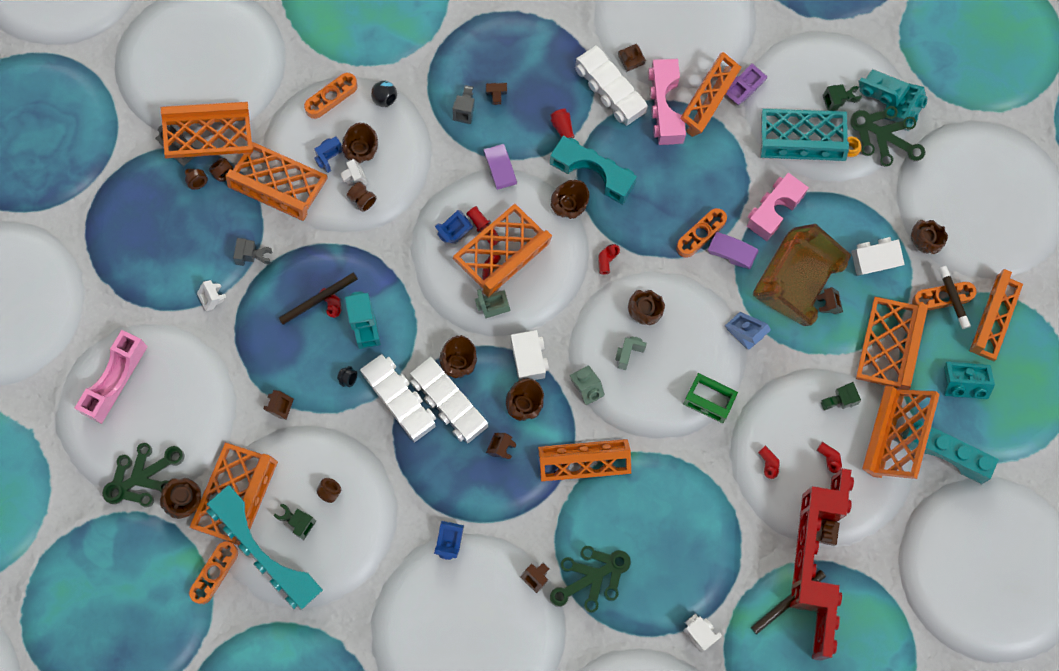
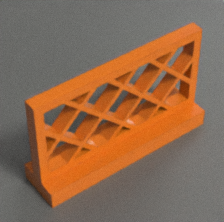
M248 102L160 107L165 159L253 153ZM235 121H245L246 125L239 130L232 124ZM215 122L224 124L219 131L211 127ZM192 124L203 126L197 133L189 128ZM167 125H178L180 129L173 134L167 130ZM228 128L236 133L230 140L222 135ZM206 130L214 134L209 141L201 137ZM184 131L193 136L186 143L178 138ZM239 137H242L247 141L248 146H237L234 142ZM218 138L226 143L222 148H216L212 144ZM196 140L204 144L201 149H193L190 145ZM174 141L182 146L178 151H169V146Z
M252 142L253 151L256 150L262 153L263 158L251 160L250 155L252 153H244L235 168L229 170L226 174L228 188L304 221L308 215L307 210L328 179V176ZM278 160L282 163V166L270 169L268 162ZM266 163L267 170L255 172L253 165ZM251 166L253 172L248 175L239 173L242 168ZM296 168L300 170L301 174L289 177L287 170ZM284 171L286 178L275 181L272 174ZM270 175L272 182L263 184L258 181V177ZM313 176L320 179L317 184L309 186L306 178ZM303 179L305 187L293 189L291 182ZM288 183L291 189L290 191L281 192L278 191L277 186ZM308 192L309 197L306 202H303L296 198V194Z
M513 204L459 250L452 259L483 288L482 292L489 298L550 244L552 235L547 230L543 231L516 204ZM515 212L521 218V223H508V216ZM495 227H505V236H493V229ZM508 227L520 228V237H508ZM524 228L533 229L537 235L533 238H525ZM480 240H490V250L478 249V242ZM493 241H505V251L493 250ZM508 241L520 242V249L518 251H508ZM465 253L475 254L474 263H465L460 257ZM477 254H490V264L477 263ZM493 255H505V262L502 265L493 264ZM477 268L490 269V276L483 280L477 274Z
M874 297L856 379L893 386L900 390H910L928 309L927 304L919 303L918 306ZM877 304L886 305L891 312L881 317L876 310ZM902 309L912 311L911 318L904 322L897 313ZM894 315L900 324L889 329L884 320ZM881 323L887 332L876 337L872 327ZM902 327L907 333V338L899 342L893 332ZM889 335L895 345L885 349L879 340ZM876 342L882 352L872 357L867 348ZM898 347L903 357L894 362L888 353ZM885 355L891 365L881 370L875 360ZM870 363L877 370V373L872 376L862 374L863 367ZM894 368L898 374L897 382L888 380L883 373Z
M885 386L862 469L876 478L891 476L917 479L940 394L937 391L898 390L893 386ZM910 397L912 401L902 408L903 398ZM925 398H930L929 404L922 409L919 403ZM916 406L919 412L909 419L906 413ZM903 416L906 422L899 428H896L897 420ZM923 417L925 420L923 426L916 430L913 424ZM910 427L913 434L904 440L900 434ZM898 437L901 443L891 450L892 440ZM917 438L919 440L918 447L910 451L907 445ZM904 448L908 454L898 461L895 454ZM892 458L895 464L887 470L884 469L886 461ZM912 460L911 472L904 471L902 466Z
M225 442L189 528L226 540L235 545H240L241 543L235 537L230 539L227 535L221 534L218 525L222 524L220 520L215 522L211 518V524L205 527L198 526L201 517L208 514L206 511L209 509L207 503L209 502L210 495L216 492L219 494L228 485H233L235 492L245 502V516L250 530L278 461L270 455L260 454ZM229 450L237 452L239 459L228 464L226 457ZM253 457L259 459L257 466L248 471L245 461ZM242 464L245 473L234 478L231 468ZM227 471L230 480L219 485L217 480L219 474ZM247 477L249 482L247 489L239 492L236 482Z

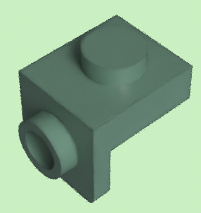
M481 289L477 290L476 306L478 311H483L485 319L511 311L505 290L493 293L489 298L483 296Z
M625 337L623 348L618 347L615 358L616 361H619L618 368L626 370L631 350L644 353L647 343L642 342L643 340L638 337Z
M589 365L570 375L571 381L580 392L585 405L597 401L605 395L600 379Z

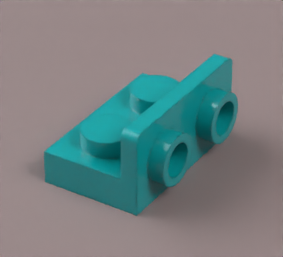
M872 69L866 79L860 78L859 89L860 93L866 97H872L880 100L885 105L897 107L909 91L910 84Z
M910 84L909 91L896 107L898 111L897 116L894 119L887 120L900 122L904 121L906 117H913L917 122L921 109L925 108L928 101L925 88ZM889 109L887 110V115L892 117L895 115V111ZM908 119L905 124L907 127H912L914 122Z
M946 362L944 366L947 386L944 391L945 396L989 399L995 386L991 365Z

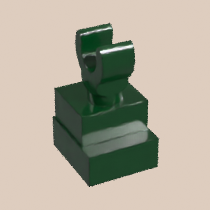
M843 84L828 86L822 95L827 110L837 111L846 101L859 102L862 96L853 95L859 87L853 86L850 90L846 91Z
M854 382L837 388L835 391L837 396L823 399L820 403L824 411L838 404L844 409L859 405L861 398Z
M280 504L285 509V514L283 516L274 514V517L279 521H287L294 528L293 533L300 539L305 540L316 520L298 508L293 514L285 504Z

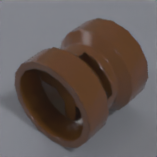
M362 182L353 185L347 193V198L351 202L357 203V208L361 212L371 208L377 199L373 192H368L367 187Z

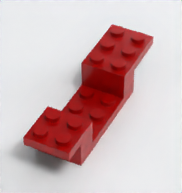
M842 468L833 475L830 489L812 486L802 494L791 590L792 596L795 595L796 599L791 602L790 608L817 612L812 659L815 660L829 659L836 653L837 640H834L835 630H838L840 617L837 616V607L842 602V592H839L840 585L811 581L816 575V564H813L814 554L817 555L819 549L816 533L820 531L821 519L838 522L847 516V513H850L852 501L849 500V491H852L854 485V477H851L852 470Z

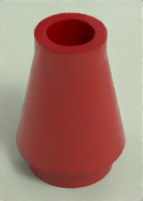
M566 109L553 112L550 115V122L561 138L563 136L574 138L570 113Z

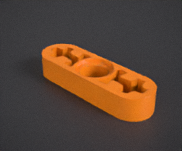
M344 73L315 93L304 104L306 114L310 118L317 119L341 103L357 90L356 77L351 73ZM345 81H347L348 83L351 82L352 85H351V86L344 85V82H345ZM333 91L337 93V97L333 100H328L325 97L328 92ZM312 105H314L315 107L318 106V110H316V111H315V109H312V110H311V106H312Z
M719 208L712 209L679 239L676 246L677 253L684 258L694 255L716 232H719L724 227L727 221L726 213ZM713 216L715 218L719 216L721 218L720 222L716 221L712 225V227H710L709 224L712 222ZM703 228L707 231L708 235L700 238L696 235V230ZM693 239L694 242L691 244L690 250H683V243L687 245Z
M960 282L954 284L957 293L961 292L963 288L964 291H969L967 297L965 294H959L962 304L970 302L976 296V288L972 283ZM945 285L920 290L912 299V304L919 306V303L924 304V302H919L921 297L923 299H930L933 296V300H929L926 303L928 305L927 311L953 306L951 300L944 302L939 298V292L944 291L948 293Z
M224 541L216 547L190 588L189 595L193 602L206 604L212 599L238 557V549L233 543ZM231 547L230 552L232 555L230 557L226 556L222 561L226 564L225 567L218 562H214L216 558L220 561L223 558L224 554L221 552L223 548L228 549ZM213 566H217L220 569V575L216 579L208 577V570ZM203 579H205L207 582L211 584H214L212 588L208 585L206 586L204 592L206 593L205 598L200 597L199 599H197L198 594L196 593V590H202L206 585L202 582Z

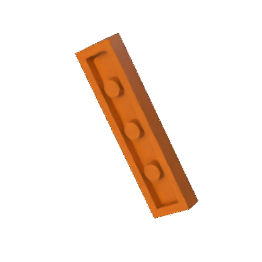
M724 52L719 54L680 118L689 125L686 132L692 137L703 132L742 68ZM722 60L729 65L725 67L723 72L720 66ZM717 77L718 80L712 88L710 80ZM707 93L708 96L702 105L700 96ZM692 110H697L698 113L693 120L688 117Z
M1003 269L996 276L969 350L991 361L997 359L1023 283L1010 279L1012 272ZM1010 285L1015 288L1013 295L1007 297L1005 291L1007 286ZM1004 302L1008 311L1000 316L998 310L1001 303ZM997 321L1001 330L993 335L991 330L994 322ZM988 340L991 341L994 347L993 353L984 350Z
M628 439L538 447L541 482L631 474V449ZM626 458V467L616 468L612 465L617 459ZM594 461L604 463L600 469L594 470L590 467ZM571 463H578L582 466L578 471L571 472L567 469ZM545 465H556L559 468L555 473L545 474Z

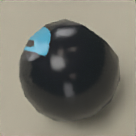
M379 81L372 87L371 97L376 105L389 107L397 99V90L391 82Z

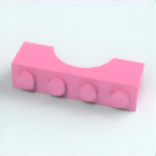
M678 59L653 60L652 67L648 68V79L652 81L653 87H650V99H654L655 105L652 106V118H656L654 138H658V145L684 144L686 137L685 122L680 119L682 115L674 112L668 106L665 99L669 91L678 87L680 79Z
M121 330L110 348V358L104 373L93 386L85 389L75 409L82 415L102 424L148 346L140 338Z

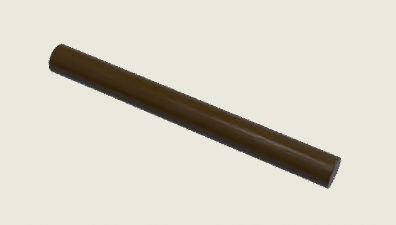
M354 272L280 316L279 320L283 325L358 280L357 275Z
M819 570L811 581L820 582L826 575L822 570ZM790 594L751 626L755 634L757 635L790 607L791 602L796 599L795 595L792 596Z

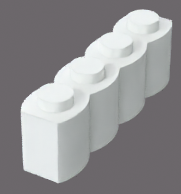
M597 45L576 58L575 69L577 73L589 81L588 85L593 92H597L602 96V103L614 111V116L618 122H623L628 126L647 112L648 105L645 100L634 90L629 81L621 75L617 67L608 60L605 53Z
M381 354L361 368V374L415 443L436 427L434 422L436 417L429 408L425 410L420 403L423 400L416 391L412 393L407 386L410 384L403 374L398 375L395 372L396 365L391 358H385Z
M432 357L410 373L412 378L410 381L411 385L416 391H423L426 395L424 399L431 408L436 407L441 412L438 416L446 425L450 423L455 430L452 432L460 442L464 440L468 444L488 428V423Z

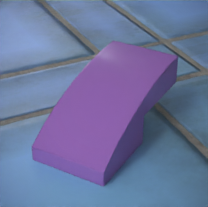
M751 63L739 77L737 76L734 79L726 95L739 106L765 82L767 76Z
M501 144L484 149V155L496 189L516 185L517 180L505 145Z
M716 232L708 248L709 254L729 259L730 264L751 269L759 252L757 248L719 232Z

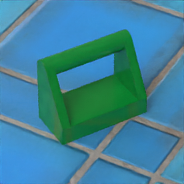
M698 373L683 405L723 424L727 419L738 391ZM698 382L730 397L726 408L694 394Z

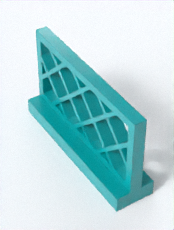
M762 109L761 158L846 161L849 151L847 111ZM766 116H775L779 120L771 124L766 119ZM797 117L800 121L793 125L787 119ZM814 117L818 118L821 122L814 126L808 120ZM832 118H842V123L836 127L830 120ZM782 123L789 128L784 134L777 129ZM803 124L811 129L806 134L798 129ZM824 125L832 130L827 135L819 130ZM773 131L779 138L766 139V135ZM794 132L800 139L790 140L787 136ZM816 133L822 139L812 141L808 137ZM837 134L842 138V142L832 141L830 138Z

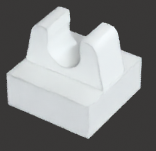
M355 159L346 162L348 169L341 173L343 181L347 182V185L362 182L364 185L368 184L362 166Z
M211 280L203 282L197 292L205 311L214 310L215 306L222 303L226 298L225 294L218 295L217 293L221 285L213 284Z

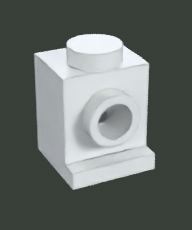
M694 614L685 622L687 627L683 631L700 652L705 651L722 637L720 632L714 634V627L706 618L703 620Z

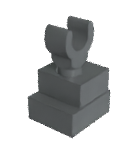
M465 85L463 96L457 95L453 105V121L472 123L474 111L473 86Z
M237 238L233 259L236 265L241 266L245 265V261L254 262L255 258L261 260L264 264H270V259L264 258L263 255L265 253L272 254V249L264 247L256 250L255 241Z

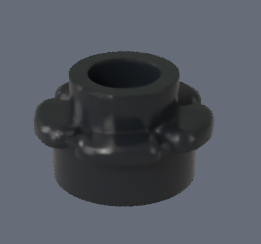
M351 366L342 368L337 376L339 384L342 387H352L357 379V371L353 370Z

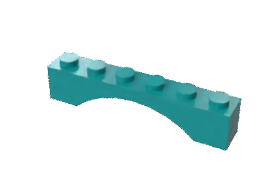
M230 485L207 503L209 509L206 512L215 522L219 519L224 524L222 530L230 539L235 537L241 543L238 545V548L246 557L251 555L256 560L254 566L262 574L267 572L272 578L269 581L270 584L278 592L281 589L287 595L285 600L293 609L298 607L302 610L323 591L307 572L295 571L273 561L260 549L248 528L245 516V502Z

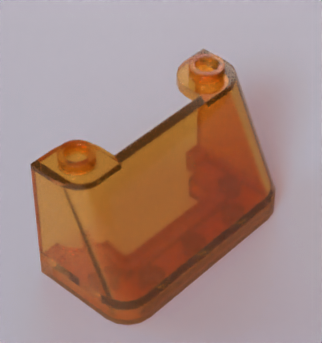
M817 224L795 227L785 236L755 287L753 296L802 326H811L818 318V310L813 306L816 297L822 291L831 274L842 272L846 269L851 254Z

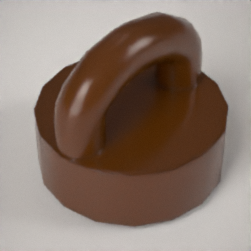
M226 158L218 159L209 168L212 176L220 182L226 181V174L224 176L220 175L227 170H233L232 165Z
M188 168L184 172L186 175L185 182L192 190L204 187L208 181V177L201 169Z
M324 478L321 480L316 491L323 501L333 503L342 490L337 481Z

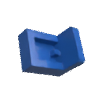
M337 136L324 140L320 146L314 148L316 153L314 160L320 169L324 167L327 173L331 172L327 160L343 152L341 142Z
M457 210L443 224L438 223L435 225L439 238L445 243L454 244L474 227L461 210Z
M441 521L434 554L446 560L457 558L464 525Z

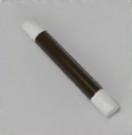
M947 266L940 267L938 269L960 325L962 329L969 328L971 325Z

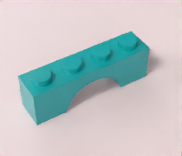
M563 136L550 155V165L566 174L581 168L597 172L605 184L604 195L622 205L636 184L637 176L630 169L619 167L613 160L601 157L595 150L581 146L573 138Z
M354 292L350 296L345 297L349 322L352 330L355 331L359 349L381 345L377 321L369 294Z
M918 420L913 425L918 430L924 423ZM931 426L924 454L933 455L956 466L962 475L980 484L991 479L999 461L998 458ZM910 427L902 435L904 440L913 434ZM916 438L908 444L909 449L914 450L918 447L919 440Z

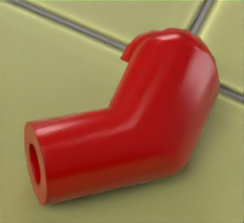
M608 245L599 253V274L606 275L610 273L609 263L620 253L618 245Z
M333 294L324 301L327 302V315L336 318L342 311L341 299Z
M822 441L816 451L826 457L828 470L831 473H837L842 469L841 455L837 450Z
M764 446L758 452L765 460L764 475L769 479H774L779 474L780 460L767 446Z

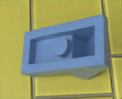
M739 312L725 325L726 329L748 350L771 331L767 323L742 312Z

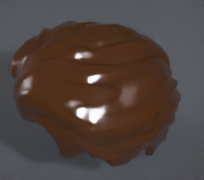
M360 122L350 126L343 137L342 151L345 158L349 161L355 159L358 163L373 159L378 149V138L375 130L368 124Z
M568 180L558 186L551 197V207L555 214L563 218L568 217L569 219H575L581 215L589 202L590 194L588 187L581 180Z
M918 220L912 228L911 240L922 253L937 254L946 245L948 234L945 231V226L937 224L934 220Z
M636 290L628 303L630 316L642 325H654L663 316L665 309L662 296L652 290L645 292Z
M457 335L445 343L439 357L444 373L452 378H461L474 371L477 362L476 348L469 338Z
M529 378L517 381L510 388L506 396L508 414L518 421L536 418L544 405L542 387L536 380Z
M182 478L181 480L171 479L162 490L160 497L161 508L172 518L181 519L190 516L199 506L201 500L200 487L189 478Z

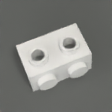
M891 237L878 240L879 244L871 246L870 242L858 244V249L851 251L856 275H864L905 265L899 240L892 241Z
M537 330L511 335V345L518 380L520 381L524 378L533 380L544 379L546 371H549L547 357L543 358L541 350L545 349L543 337H538Z

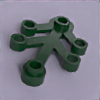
M889 106L883 111L872 114L864 110L856 111L851 116L850 124L854 130L860 133L863 145L862 153L865 156H871L875 151L874 145L870 143L869 130L876 134L881 154V165L888 167L893 163V157L889 154L886 141L908 152V157L912 161L923 159L925 148L922 145H912L892 134V132L903 129H913L916 126L915 118L906 117L904 121L880 127L873 122L884 118L894 119L898 114L896 107ZM893 109L895 115L892 117L888 116L887 110ZM863 117L865 123L860 125L857 123V119ZM911 119L914 122L913 126L907 127L905 124L906 120ZM871 146L872 152L867 154L864 152V148ZM915 148L920 149L921 154L919 156L913 155ZM883 157H890L891 162L884 164L882 161Z
M148 443L139 444L131 477L124 482L125 471L132 466V459L127 455H121L117 458L118 466L114 479L103 488L102 495L104 500L110 504H118L123 500L137 502L143 507L152 506L154 498L151 494H137L128 490L134 486L158 490L162 493L163 486L169 481L164 480L161 482L148 478L169 465L176 466L181 464L185 457L184 452L177 446H171L166 449L164 458L144 469L147 457L152 454V447ZM143 447H148V451L145 454H142L141 449ZM175 453H178L179 458L177 460H172V456ZM127 458L128 463L122 466L121 461ZM118 489V495L112 497V491ZM149 496V502L143 504V498Z
M591 546L583 547L581 557L586 561L594 559L606 563L600 568L574 562L570 557L564 558L561 561L563 571H573L587 576L566 588L557 587L553 589L550 594L551 603L556 607H562L568 602V597L592 584L589 597L584 603V608L587 612L594 613L599 606L597 600L603 577L611 572L610 584L606 588L604 596L608 601L616 600L619 595L617 588L620 576L631 565V559L626 552L617 550L611 554L595 551ZM586 549L591 550L592 556L585 557L583 551ZM616 558L623 559L624 563L622 566L616 565ZM565 561H570L572 563V567L570 569H566L564 567L563 563ZM608 590L615 591L616 595L614 598L608 597ZM556 593H562L564 599L562 601L556 600ZM593 601L596 605L595 609H588L587 603Z

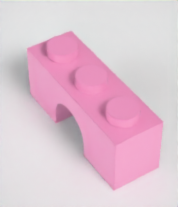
M787 173L784 178L779 177L773 185L775 189L772 193L767 192L760 201L762 205L758 209L754 207L747 217L750 219L747 227L765 241L770 239L784 219L776 213L774 207L784 205L793 211L809 189L808 186L790 173Z

